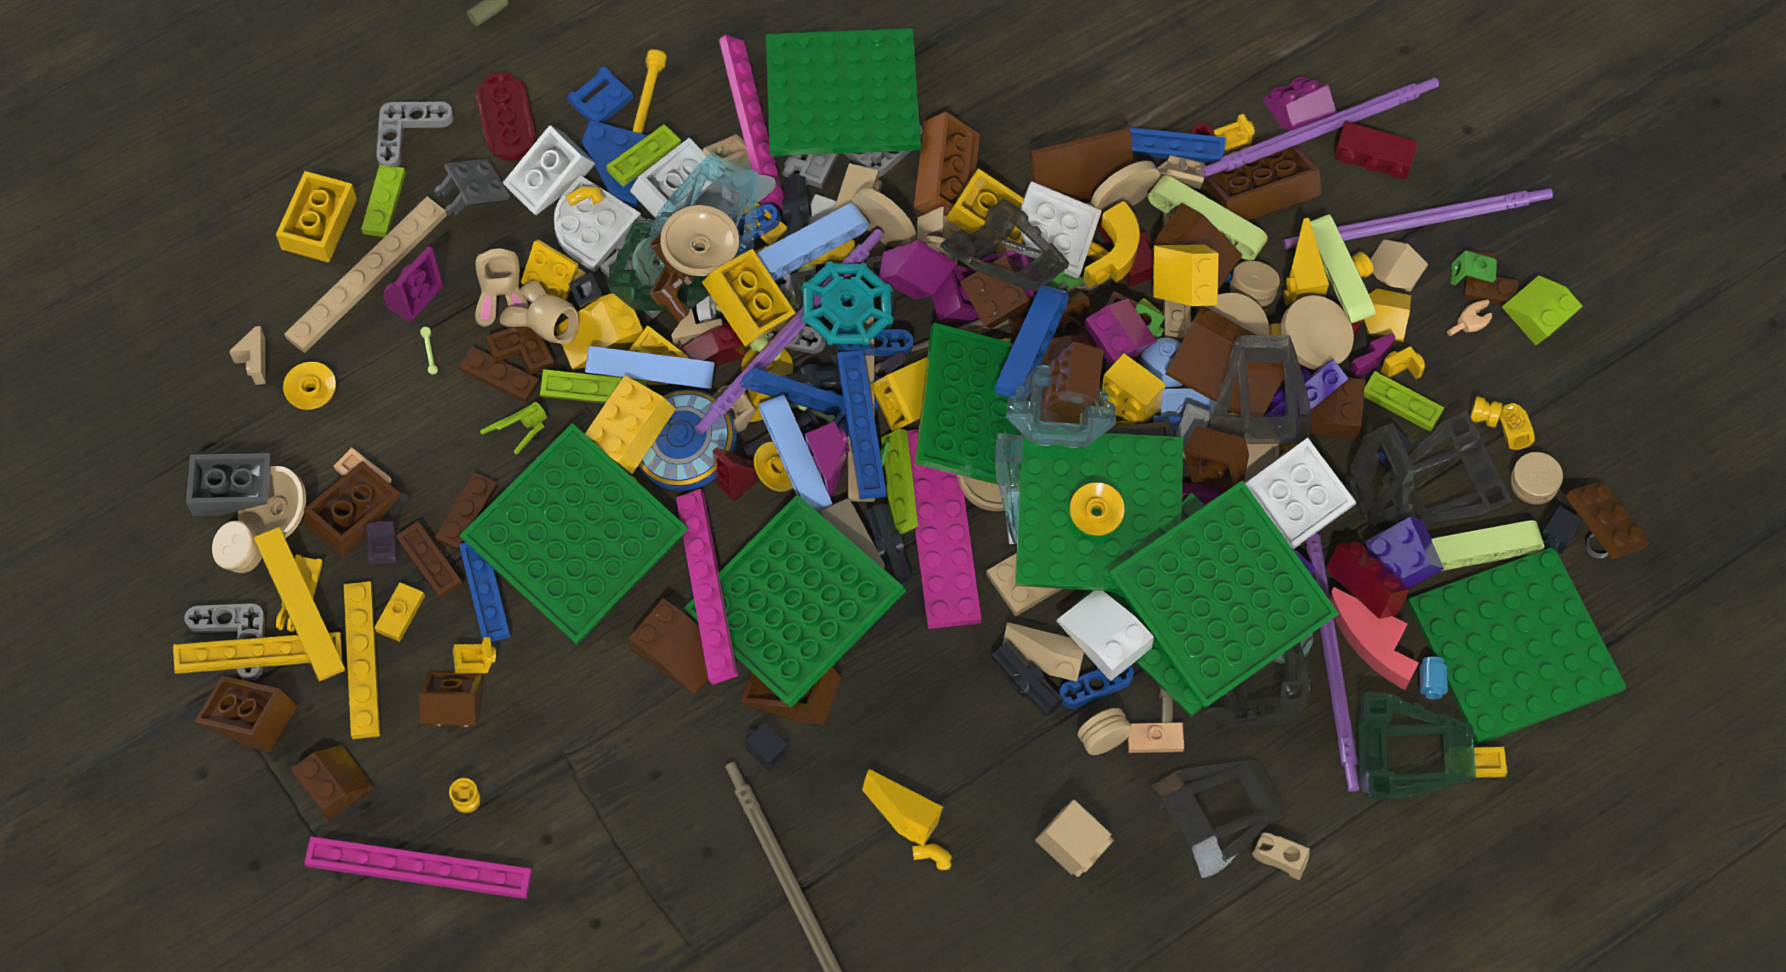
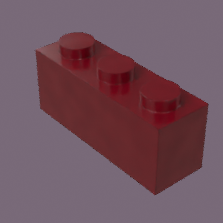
M1345 121L1334 159L1340 160L1345 164L1364 167L1369 171L1382 172L1393 178L1407 180L1418 142Z
M1102 212L1097 227L1111 252L1114 248V243L1101 226L1104 213ZM1140 228L1135 262L1130 271L1123 277L1128 288L1154 278V256L1149 248V239L1145 232H1141Z
M1357 541L1338 544L1326 569L1379 619L1398 615L1410 590L1401 582L1399 577L1393 575L1383 566L1380 560L1372 556L1365 549V546Z

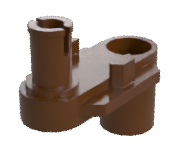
M659 234L650 243V247L665 266L658 275L649 295L657 305H665L675 320L679 322L686 318L690 311L677 297V292L683 281L688 286L692 283L694 277L675 269L666 260L661 249V234Z

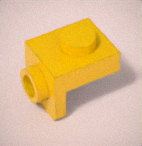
M1244 114L1238 115L1236 123L1214 130V136L1226 137L1224 155L1251 146L1252 137L1255 134L1252 122L1247 121Z
M1410 346L1400 352L1394 351L1384 358L1381 373L1385 377L1390 378L1408 368L1415 379H1418L1422 376L1425 363L1419 353H1415Z
M484 637L482 644L454 645L455 673H488L491 663H495L496 649L494 646H491L490 637Z

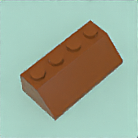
M947 112L924 121L914 208L924 214L939 207H944L943 216H947L976 172L980 134Z

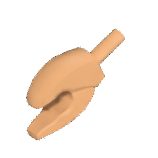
M1489 300L1469 305L1459 317L1458 325L1447 331L1448 335L1452 336L1462 329L1465 332H1475L1484 328L1492 319V313H1488L1483 317L1478 316L1476 313L1487 307Z

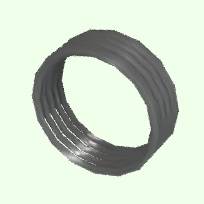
M1591 533L1585 543L1587 552L1595 558L1607 557L1609 555L1607 552L1599 554L1590 548L1589 539L1595 536Z

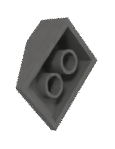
M271 454L190 455L186 504L193 516H220L268 504Z

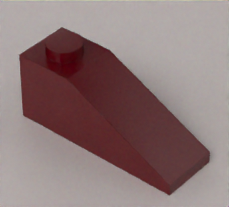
M730 323L713 328L679 348L680 351L689 357L688 359L714 362V368L745 356L744 344Z
M715 448L712 453L716 485L735 502L757 482L754 463L748 458L744 459L738 453Z

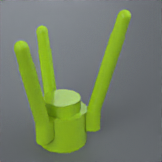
M534 402L523 410L482 429L480 433L485 434L495 429L500 430L521 420L526 428L533 427V429L514 450L515 454H519L534 435L544 428L542 422L547 419L543 408L537 402Z

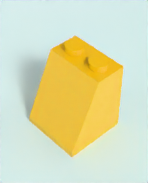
M1205 244L1154 245L1153 297L1189 306H1217L1218 253Z
M927 357L870 384L892 432L920 419Z

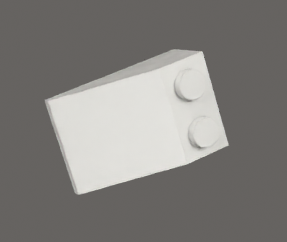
M549 126L504 180L503 184L532 213L537 215L560 198L580 175L585 177L595 162L564 132Z
M688 138L641 174L630 192L664 226L669 217L675 212L691 206L724 173Z
M1094 590L1057 619L1059 625L1110 681L1148 652L1153 645L1154 636L1133 614L1104 591Z

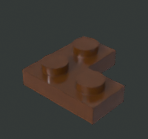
M1470 250V252L1495 259V254ZM1466 275L1463 299L1473 301L1489 300L1491 304L1505 305L1517 294L1519 280L1496 277V280L1492 283Z
M512 327L485 336L486 345L495 362L520 355L530 375L552 368L554 365V361L543 339L529 327Z

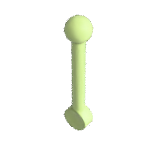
M423 327L420 333L425 339L429 361L428 372L436 374L438 368L434 364L429 338L431 330L428 327Z
M788 402L791 409L795 407L803 411L807 409V407ZM811 409L815 416L826 420L828 424L832 423L836 418L832 414L826 415Z

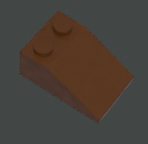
M1181 203L1157 236L1154 245L1205 244L1218 253L1219 291L1243 254L1203 214Z
M1348 378L1347 381L1286 431H1291L1293 427H1297L1300 433L1357 440L1362 422L1365 380Z
M362 461L304 508L305 526L343 558L365 539L400 497V493Z
M663 598L630 636L631 651L695 696L709 680L700 629L685 613Z
M831 667L790 708L752 673L741 703L799 723L824 725L841 677Z
M222 676L194 722L245 746L271 753L298 706L281 689Z

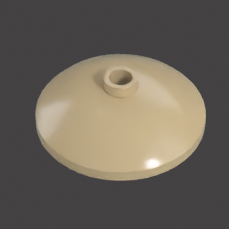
M689 206L675 212L666 221L661 232V249L666 260L675 269L688 275H709L714 269L733 260L739 248V234L732 219L724 212L710 206ZM697 248H703L704 250H703V251H697L696 249H697Z
M282 466L270 467L268 504L238 511V520L255 526L262 534L280 527L284 538H287L300 523L306 506V491L301 478L288 468Z

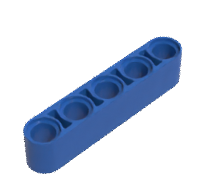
M1041 285L998 378L996 395L1018 402L1025 400L1066 309L1069 298L1068 291Z

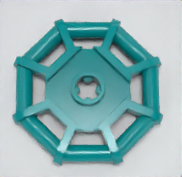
M831 261L826 262L824 268L801 286L803 291V315L801 319L803 323H807L821 335L830 346L833 344H862L865 347L869 345V341L887 325H891L894 320L891 314V292L893 289L890 284H886L867 267V263L840 264L832 263ZM838 274H856V276L844 279V277H839ZM828 277L832 278V281L824 288L819 287ZM864 277L875 288L871 289L870 287H868L861 280V278ZM813 295L821 297V307L813 310ZM875 297H881V310L874 308L873 299ZM842 299L846 301L849 299L853 300L852 307L843 306ZM824 316L834 325L832 331L817 318ZM870 317L878 319L865 331L863 324ZM841 328L848 331L855 328L858 334H839L838 330Z

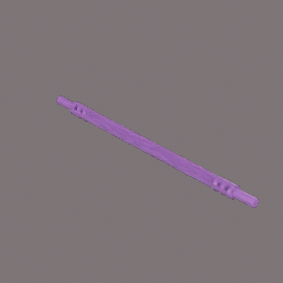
M1432 78L1417 85L1412 83L1221 158V161L1201 168L1205 172L1204 178L1223 170L1230 171L1343 127L1345 121L1353 123L1415 99L1421 93L1438 87L1439 82L1437 78Z
M1551 188L1533 192L1525 190L1338 226L1337 229L1342 240L1345 241L1527 206L1530 202L1550 199L1553 197ZM1299 237L1283 239L1284 249L1297 247Z
M876 229L862 245H857L842 264H861L870 255L869 251L884 236L883 233ZM838 274L839 277H844V279H848L851 274ZM829 277L821 287L827 286L832 281V278ZM813 295L814 310L821 307V297ZM803 306L710 406V411L695 427L699 434L703 435L718 417L722 418L747 390L741 387L742 377L753 368L766 369L806 325L801 319Z
M1315 533L1305 540L1309 563L1315 567L1312 577L1330 600L1321 536ZM1333 618L1320 627L1341 765L1345 768L1348 791L1352 792L1359 790L1355 766L1358 761Z

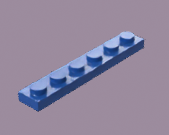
M863 350L837 352V363L859 500L886 497Z

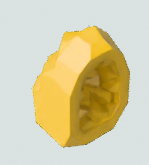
M1515 403L1503 406L1499 418L1509 449L1520 450L1529 447L1535 441L1526 411Z

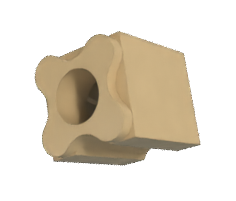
M1073 800L1059 812L1035 841L1071 875L1074 874L1079 877L1094 864L1114 839L1110 837L1111 834Z

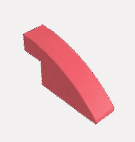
M1334 587L1330 600L1339 612V615L1335 617V621L1348 643L1373 670L1405 690L1418 665V662L1395 651L1407 623L1393 616L1379 619L1357 598Z

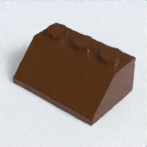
M1076 289L1068 293V303L1053 338L1064 336L1090 337L1084 325L1086 318L1093 315L1089 297ZM1030 309L1008 319L1015 341Z

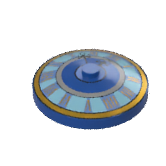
M698 390L670 392L663 395V397L676 410L638 466L650 481L660 487L676 491L692 490L716 479L712 453L715 448L735 452L737 441L736 427L729 411H727L722 418L718 417L703 435L699 434L695 427L710 411V406L717 398Z

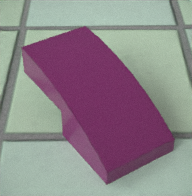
M1394 333L1370 342L1367 354L1352 361L1349 370L1352 378L1358 379L1364 376L1384 360L1392 349L1396 338Z

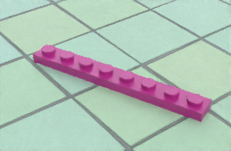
M724 35L719 42L752 173L772 177L777 183L772 192L760 201V205L771 204L778 211H781L782 200H784L783 191L774 157L770 156V141L746 46L743 40Z
M699 489L676 497L680 521L688 528V532L683 536L708 679L712 684H716L736 677L738 673L705 495Z
M316 837L310 838L304 863L306 867L523 899H527L532 870L529 868Z

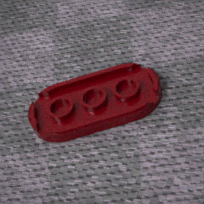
M504 72L494 73L487 76L476 91L486 144L489 151L495 157L507 161L523 158L536 143V133L526 89L523 82L519 78L512 77V74Z

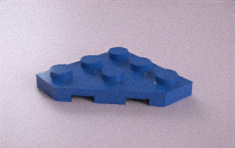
M590 120L582 139L586 153L595 162L594 167L609 194L628 206L637 208L640 201L630 190L638 177L623 187L607 172L606 165L647 136Z

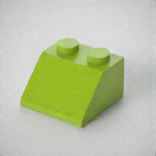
M1537 276L1502 306L1535 345L1546 339L1583 307L1565 286L1541 276Z

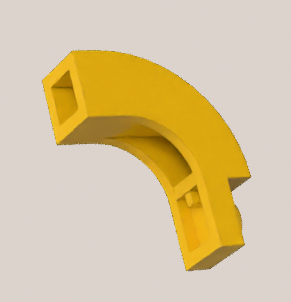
M1125 201L1103 213L1101 226L1111 237L1114 248L1106 256L1085 267L1083 281L1089 288L1096 283H1104L1109 276L1117 283L1130 271L1135 262L1140 236L1139 226L1134 213Z

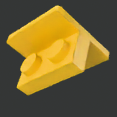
M536 240L533 243L521 283L524 285L529 281H538L547 295H553L567 301L570 292L568 284L585 276L587 273L578 268L577 262L542 241Z

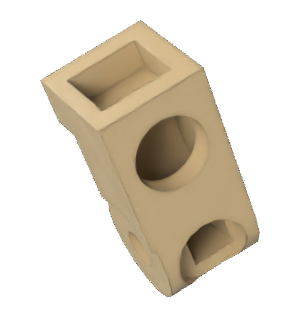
M1262 833L1253 851V856L1260 862L1289 873V876L1300 880L1309 860L1310 849L1282 837Z

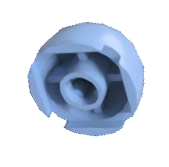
M1169 337L1156 339V343L1142 351L1138 364L1166 384L1165 389L1174 386L1178 388L1183 384L1165 375L1181 343Z

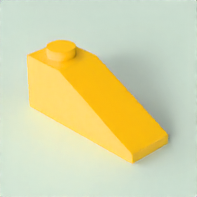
M870 769L866 774L862 791L899 834L905 836L910 841L924 846L938 824L943 807Z

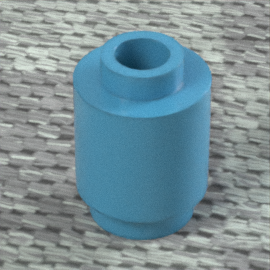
M1440 657L1424 658L1422 665L1419 667L1420 693L1426 695L1428 699H1440L1442 695L1448 692L1447 665L1444 664V659Z

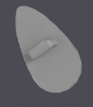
M758 174L722 178L700 196L692 206H710L732 217L760 202L772 192L777 183L772 177Z

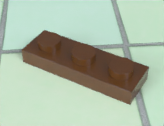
M473 346L459 365L461 372L525 404L528 403L540 384L538 378L501 360L495 362L491 355Z
M473 472L436 534V542L460 552L459 544L465 542L459 535L485 510L498 488L497 482Z
M418 521L395 535L397 541L439 599L463 585L458 575Z

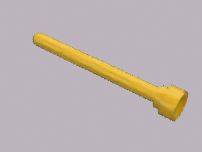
M659 50L648 51L646 57L648 73L632 131L642 134L657 74L665 67L667 55Z

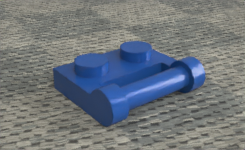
M605 66L601 67L597 71L598 74L579 90L571 92L566 96L568 102L588 121L604 123L633 99V93L617 80ZM603 82L607 84L606 87H604L589 101H587L586 103L582 101L583 98H585L589 93L596 89L600 84H602Z

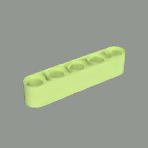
M1162 176L1148 194L1149 202L1171 217L1181 203L1203 214L1243 254L1241 258L1245 260H1254L1267 242V235L1263 230L1173 177Z
M1328 214L1310 221L1325 272L1351 324L1376 315L1371 298L1331 215Z
M1533 520L1431 539L1444 568L1441 571L1530 555L1545 548L1538 524Z

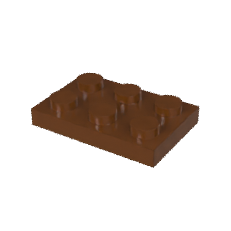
M1603 481L1573 489L1566 495V498L1612 559L1643 550L1650 544L1643 531L1637 527L1628 515V511L1621 506L1610 487Z

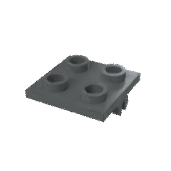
M489 159L446 163L444 167L448 176L434 190L436 196L439 197L441 192L445 196L455 186L459 188V195L445 209L448 216L451 215L452 211L455 215L458 214L469 204L508 200L510 198L508 191Z

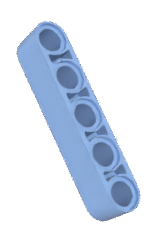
M850 203L763 249L756 255L773 280L776 281L861 235L869 227V222L854 203Z
M588 346L585 372L615 377H624L626 375L631 379L711 389L715 363Z
M782 394L758 404L761 416L796 495L800 496L820 514L821 510L833 504L787 399Z

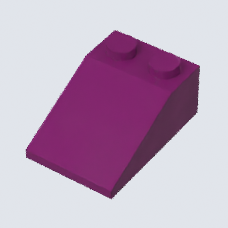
M428 246L411 264L406 265L401 275L395 282L388 284L383 293L386 306L409 323L443 288L433 249Z

